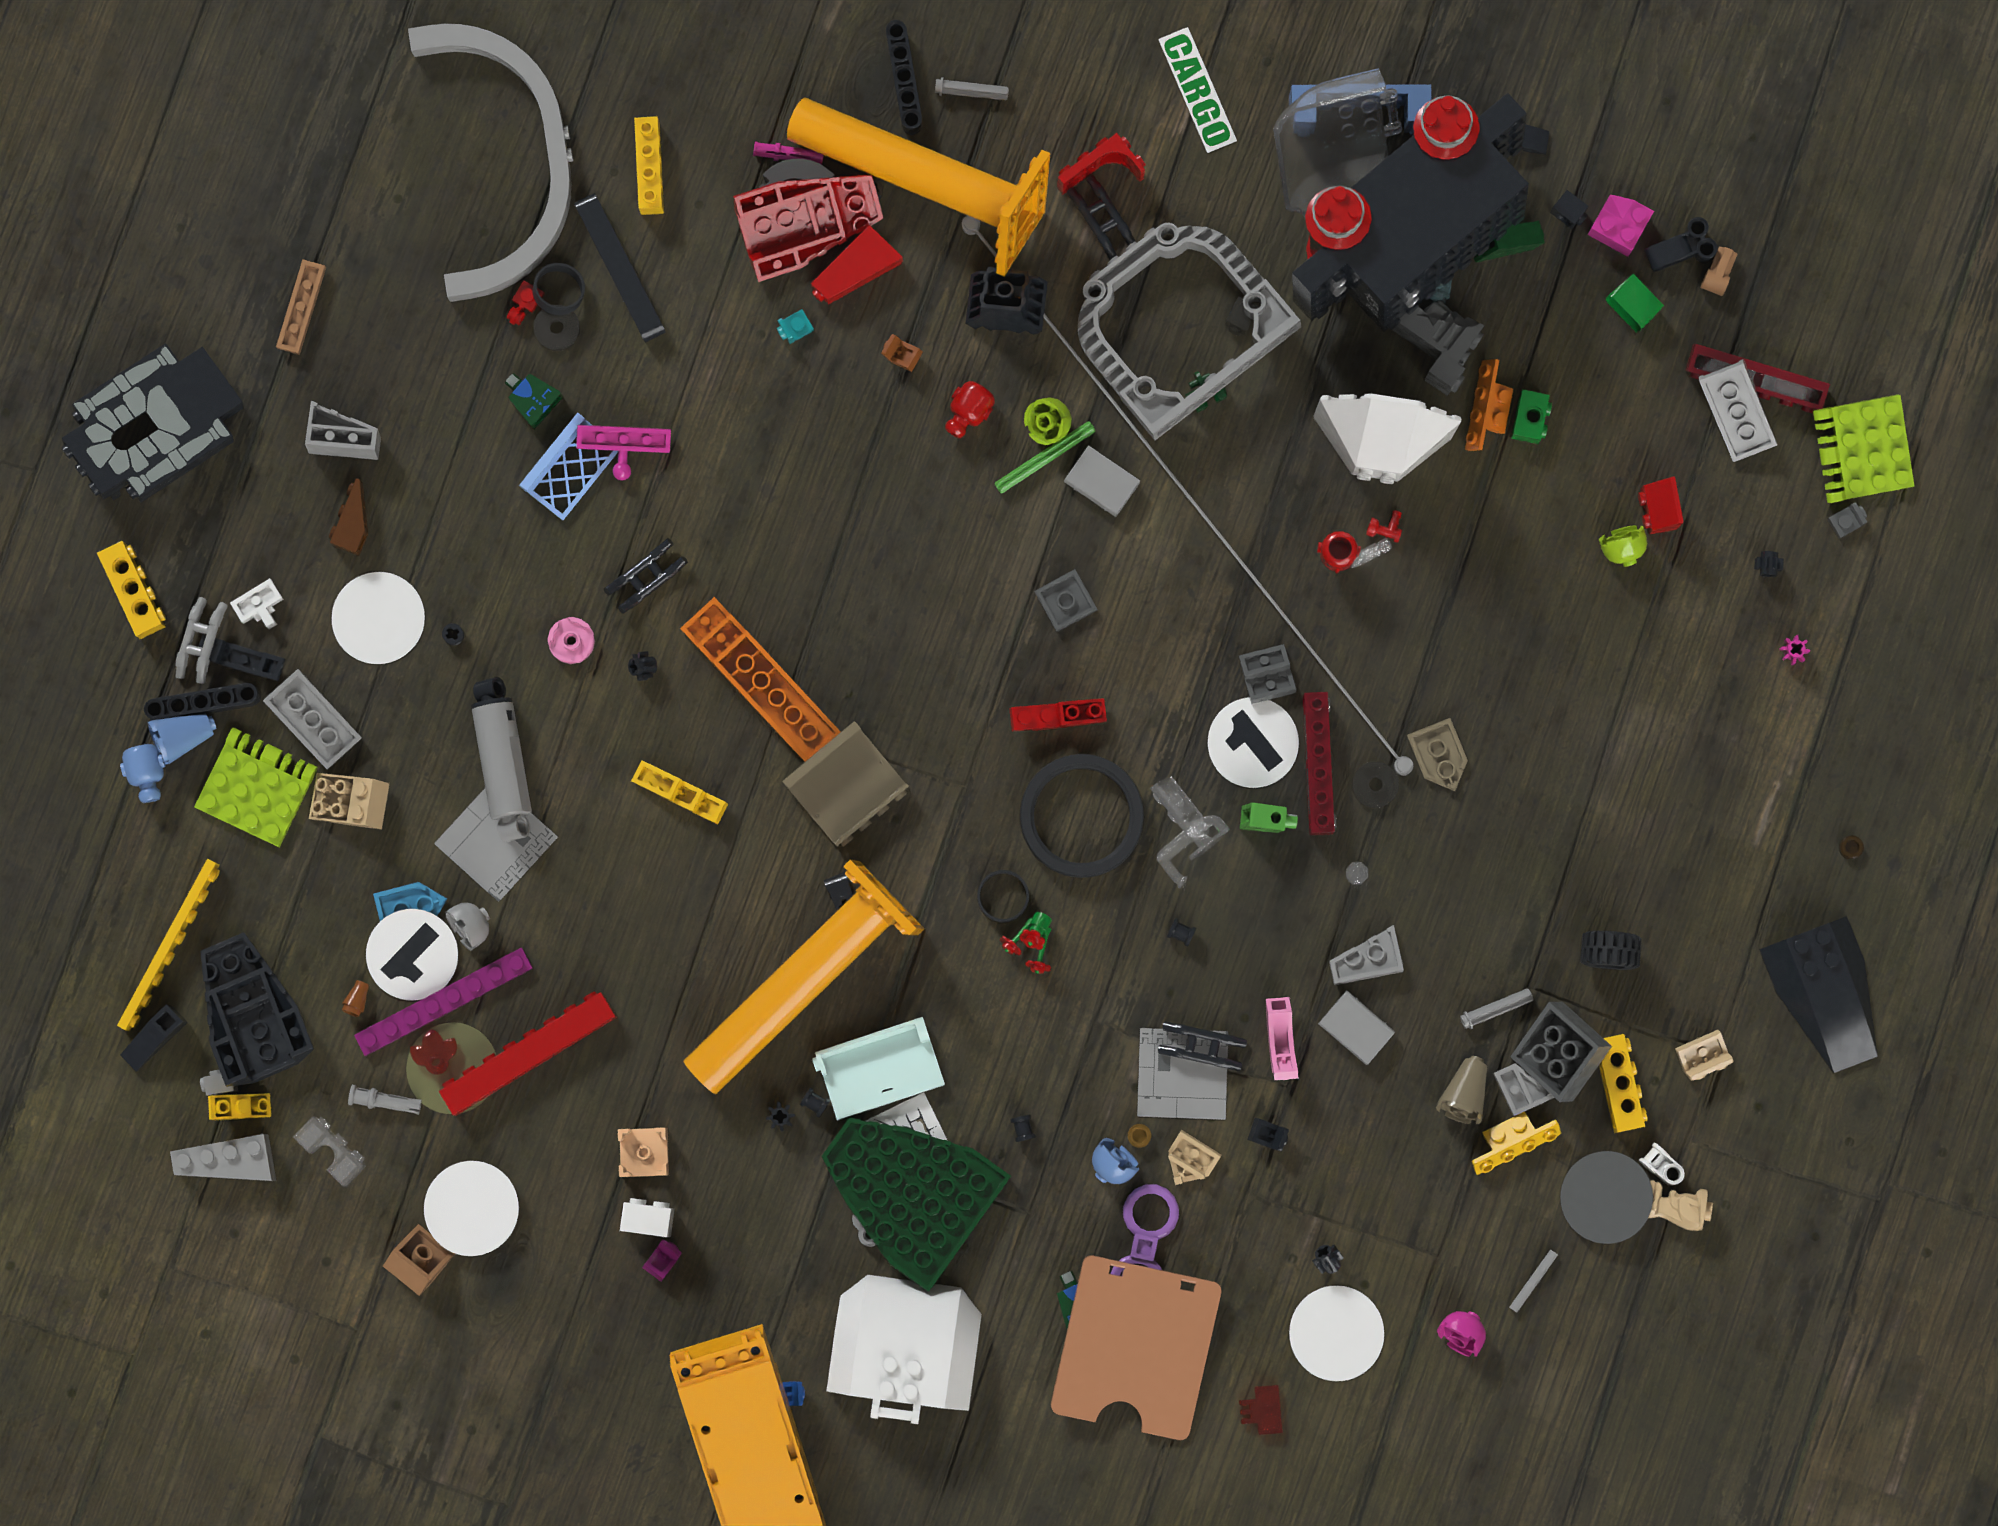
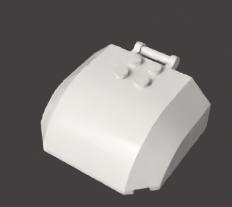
M867 1275L840 1297L827 1391L873 1399L871 1418L875 1419L886 1417L908 1420L912 1424H918L921 1405L969 1411L982 1314L961 1287L934 1284L931 1290L927 1292L910 1280ZM880 1400L914 1404L913 1411L880 1407Z

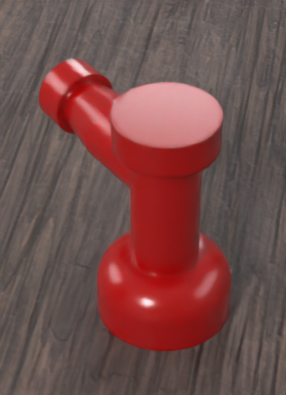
M1394 510L1388 527L1379 525L1378 519L1371 518L1366 535L1374 537L1376 534L1394 539L1393 542L1398 543L1402 530L1398 529L1402 513Z

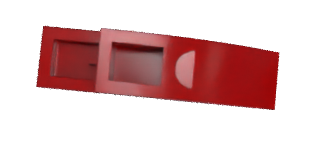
M1104 698L1009 708L1012 732L1048 730L1107 722Z

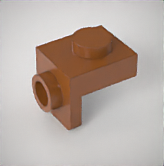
M894 334L886 341L881 352L888 361L911 372L923 353L921 349L902 341Z

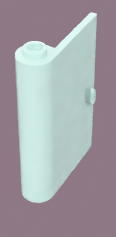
M923 1017L815 1052L816 1057L812 1058L816 1072L821 1070L837 1121L945 1085Z

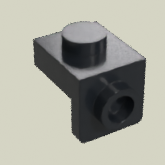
M1255 1118L1247 1140L1282 1151L1288 1140L1289 1129Z

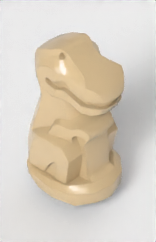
M1655 1180L1650 1181L1653 1191V1204L1648 1218L1661 1217L1690 1231H1701L1704 1220H1711L1713 1203L1707 1202V1190L1699 1189L1695 1195L1689 1193L1678 1194L1675 1190H1671L1668 1197H1662V1184L1658 1181L1655 1182Z

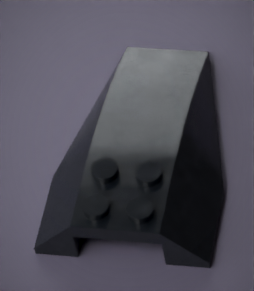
M1847 916L1759 949L1776 994L1787 1006L1788 1011L1797 1020L1803 1032L1812 1041L1816 1050L1833 1073L1878 1056L1865 960Z
M244 932L200 951L203 981L205 982L206 990L205 1001L207 1002L209 1041L226 1087L261 1081L298 1065L314 1050L299 1007Z

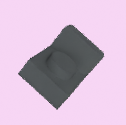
M1855 502L1827 520L1838 539L1866 524L1867 514L1863 507L1858 506Z

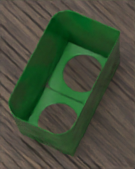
M1634 274L1606 297L1607 303L1636 333L1640 329L1642 330L1664 306Z

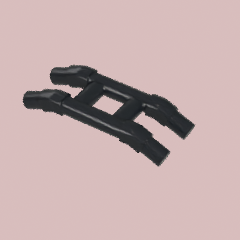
M1091 175L1087 178V182L1099 200L1087 206L1082 196L1074 187L1068 189L1067 194L1073 200V203L1095 234L1109 260H1111L1117 254L1105 234L1106 232L1117 226L1128 246L1136 241L1103 186L1094 175ZM1105 207L1112 219L1099 225L1093 214Z
M669 538L604 588V592L608 596L624 587L628 582L636 589L637 592L618 606L622 614L642 602L643 599L675 576L688 563L687 559L681 556L664 572L655 561L674 545ZM648 567L656 578L644 586L637 575Z
M1164 1022L1163 1031L1186 1035L1188 1038L1185 1049L1159 1045L1158 1054L1235 1071L1241 1070V1062L1217 1057L1220 1043L1245 1048L1247 1044L1246 1039L1182 1024ZM1197 1038L1211 1041L1208 1054L1194 1052Z

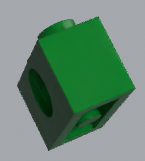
M1522 389L1519 394L1511 439L1538 444L1541 438L1545 439L1548 425L1544 424L1545 417L1550 416L1552 402H1548L1550 395ZM1533 412L1537 414L1538 421L1530 422L1527 419V413Z

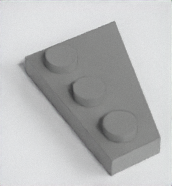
M1394 925L1382 933L1369 938L1357 947H1353L1330 960L1329 964L1334 985L1403 972L1404 969Z

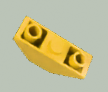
M270 1093L208 1096L209 1120L271 1117Z

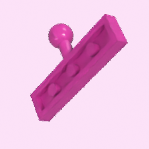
M577 425L576 448L618 451V463L613 467V475L616 479L623 481L631 475V468L627 464L628 451L670 453L671 429Z

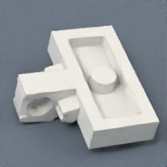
M268 579L230 602L243 624L252 618H255L257 622L262 619L266 627L271 629L277 625L271 615L275 611L273 606L284 599L273 581Z

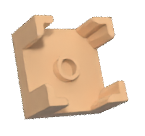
M668 1128L618 1129V1141H620L619 1177L669 1175Z

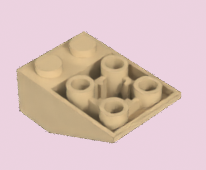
M316 773L309 819L382 829L389 783L370 778Z

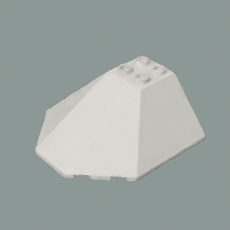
M1354 394L1339 395V398L1322 395L1314 414V419L1352 475H1357V479L1367 481L1371 480V478L1380 479L1381 483L1394 484V481L1398 482L1451 440L1461 423V417L1446 415V411L1436 407H1431V410H1428L1425 406L1426 403L1377 394H1365L1360 399H1356L1357 395Z

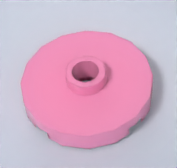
M568 617L556 622L550 629L548 636L549 649L554 657L568 664L580 663L587 659L592 653L595 644L594 633L590 626L582 619ZM574 637L576 639L575 644L569 645L568 639Z

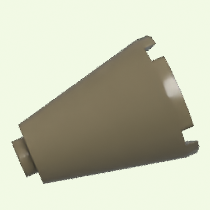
M1471 1056L1463 1061L1437 1102V1111L1440 1112L1443 1109L1446 1111V1117L1465 1124H1470L1471 1120H1477L1476 1124L1481 1123L1487 1065L1484 1064L1482 1058Z

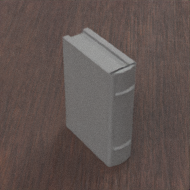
M1089 445L1064 480L1073 490L1078 491L1114 517H1117L1140 484L1139 479Z
M1348 991L1339 998L1318 1023L1365 1065L1371 1062L1395 1033L1386 1022H1383Z

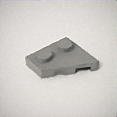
M1516 1063L1493 1073L1513 1116L1555 1098Z

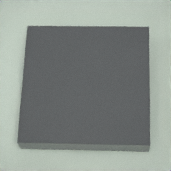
M1075 569L1034 591L1056 632L1098 610Z

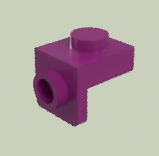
M663 1239L642 1268L662 1282L682 1253L674 1243Z

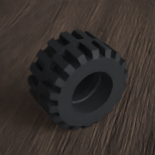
M1588 931L1583 933L1580 963L1585 966L1602 969H1636L1640 967L1642 938L1635 934L1615 931Z

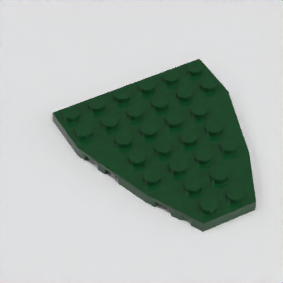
M854 1118L847 1120L821 1156L846 1205L887 1262L927 1292L934 1286L1011 1178V1175L973 1148L941 1140L906 1127L879 1124V1122L861 1121Z

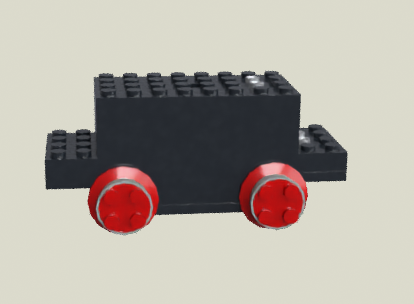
M1507 93L1478 117L1473 108L1462 99L1450 95L1439 96L1425 103L1417 112L1413 124L1414 135L1351 188L1344 186L1328 187L1317 193L1309 202L1305 214L1306 227L1310 233L1306 246L1308 260L1292 272L1293 302L1311 322L1316 317L1318 319L1322 318L1328 312V307L1334 302L1335 304L1340 303L1346 297L1345 293L1347 292L1383 332L1388 328L1392 330L1401 322L1400 318L1405 313L1408 315L1413 313L1418 308L1420 301L1424 298L1426 300L1431 298L1436 293L1438 286L1441 284L1446 285L1453 279V274L1456 271L1467 268L1475 255L1478 254L1480 256L1485 253L1490 247L1489 244L1495 239L1497 241L1500 240L1512 224L1514 226L1518 225L1525 218L1529 183L1506 159L1510 155L1514 157L1523 148L1527 115L1525 110Z

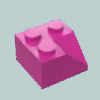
M1610 194L1588 235L1628 257L1654 211L1635 200Z

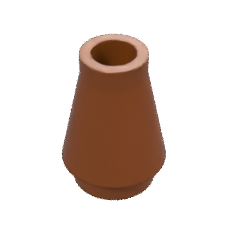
M356 980L355 985L342 1002L343 1012L355 1017H359L361 1013H364L369 988L367 983Z

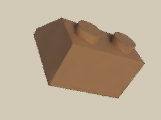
M418 1224L395 1247L383 1267L420 1296L435 1280L455 1253L442 1247L427 1230Z

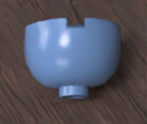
M1104 1138L1097 1145L1092 1156V1165L1096 1171L1095 1176L1103 1183L1122 1184L1129 1181L1139 1170V1168H1136L1138 1165L1137 1160L1125 1147L1121 1145L1120 1149L1113 1145L1115 1143L1114 1140Z

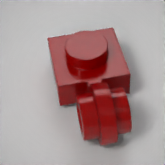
M526 281L522 282L512 299L519 307L515 308L513 306L507 315V319L510 320L509 323L520 325L526 315L523 312L524 309L533 313L538 305L533 297V285ZM537 288L538 293L542 298L544 292Z

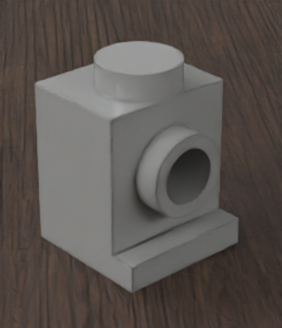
M220 1070L210 1071V1076L200 1078L202 1092H206V1096L238 1092V1086H225Z

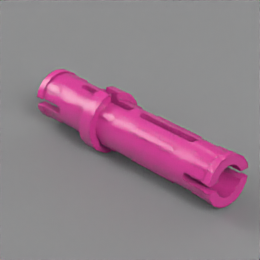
M756 141L753 156L774 158V161H779V159H807L821 165L824 156L810 149L781 146V143L774 145Z

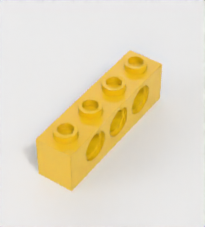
M658 116L634 118L639 211L641 215L664 214L661 139Z
M121 541L97 552L135 636L142 639L165 628L163 621L166 620L162 609L160 607L157 608L153 601L156 599L151 586L147 587L143 580L147 577L141 565L137 567L134 558L137 555L133 547ZM123 563H128V571L124 574H120V565ZM132 584H138V591L130 595L128 592L129 587ZM147 604L148 612L145 615H139V607Z
M1624 1034L1604 1038L1612 1048L1599 1064L1614 1133L1645 1127L1644 1122L1647 1121V1114L1645 1108H1641L1639 1101L1642 1098L1640 1085H1636L1634 1075H1637L1634 1061L1630 1062L1628 1053L1632 1051L1630 1040L1625 1038ZM1614 1053L1619 1054L1622 1058V1063L1618 1067L1614 1066L1610 1060ZM1619 1076L1627 1080V1086L1624 1090L1616 1086V1079ZM1625 1099L1632 1103V1110L1629 1113L1624 1112L1621 1108V1103Z

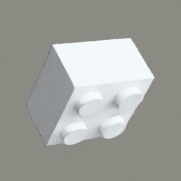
M630 1198V1203L624 1202L620 1231L671 1237L675 1209L669 1208L670 1203L654 1201L653 1206L646 1205V1200Z

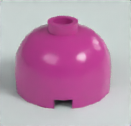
M1453 1312L1446 1316L1437 1329L1438 1336L1441 1339L1444 1336L1450 1341L1446 1345L1468 1357L1472 1353H1474V1357L1477 1356L1486 1340L1485 1328L1480 1321V1317L1474 1312Z

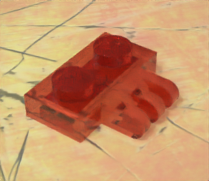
M1278 1385L1254 1387L1255 1399L1239 1400V1405L1249 1404V1409H1241L1240 1415L1250 1414V1418L1241 1419V1424L1257 1423L1258 1435L1283 1433Z

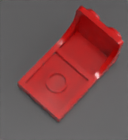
M1116 133L1109 139L1107 137L1101 139L1095 145L1097 148L1092 152L1086 151L1077 158L1078 162L1073 166L1067 165L1059 171L1057 188L1064 195L1068 189L1076 186L1098 168L1110 163H1117L1127 167L1137 180L1141 182L1144 179V166L1146 165L1138 154L1135 156L1132 153L1129 141L1124 136L1121 138Z

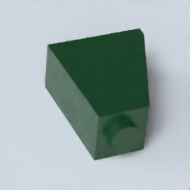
M1540 221L1519 223L1516 226L1512 224L1500 240L1497 241L1495 239L1489 244L1490 247L1485 253L1480 256L1478 254L1474 256L1475 263L1534 250L1541 246L1545 241Z

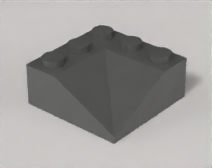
M1549 1002L1510 1057L1559 1102L1574 1101L1612 1046L1565 1003Z

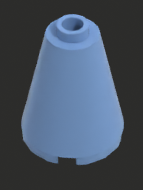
M206 713L148 722L153 743L158 748L159 753L161 752L164 766L172 763L213 736V730L216 729L212 716L207 717Z

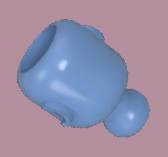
M144 744L125 750L122 756L123 763L120 764L122 775L127 778L130 785L139 786V800L142 803L160 800L161 792L156 787V783L163 778V768L165 766L162 754L159 753L158 748L153 744Z

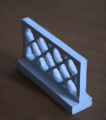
M579 413L574 416L519 485L520 488L528 492L561 520L566 518L618 453V451L613 450L609 457H599L598 450H595L596 458L582 459L581 449H578L580 460L566 461L565 450L568 447L576 446V443H571L577 437V425H592ZM561 455H562V456H563V461L557 462V460H558V459L561 457ZM599 460H605L601 466L599 465ZM596 461V473L584 476L583 462ZM580 463L581 476L568 477L566 464ZM564 464L565 478L551 479L550 469L553 465ZM548 473V478H549V479H547V480H542V479L545 477V475ZM585 478H591L585 485ZM582 479L583 489L580 493L570 494L568 480ZM565 481L567 494L553 495L552 482ZM549 482L550 496L541 497L533 491L539 483ZM570 496H576L571 503ZM567 497L568 508L563 514L555 508L554 498ZM544 499H551V504Z

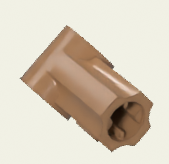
M1719 246L1700 288L1723 296L1730 280L1729 274L1737 253L1727 247Z

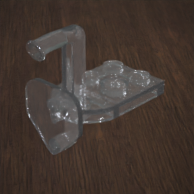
M1171 776L1157 782L1150 789L1153 791L1154 799L1159 804H1163L1167 809L1169 818L1173 822L1178 823L1184 830L1157 854L1158 863L1178 885V888H1181L1187 881V876H1183L1170 860L1193 841L1199 848L1189 858L1193 860L1220 841L1230 828L1218 816L1209 815L1203 817ZM1214 825L1219 833L1210 838L1208 835L1210 832L1209 827Z

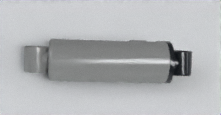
M494 677L474 684L473 693L477 703L472 704L471 708L490 817L492 820H499L497 825L498 834L503 841L508 842L529 835L530 824L525 815L530 814L532 809L513 700L509 697L504 698L506 695L505 684L500 677Z

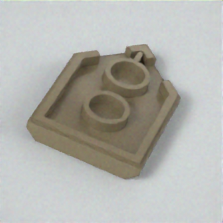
M1451 718L1408 734V740L1423 777L1455 791L1468 760Z

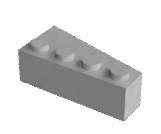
M268 1134L170 1151L174 1175L276 1181Z

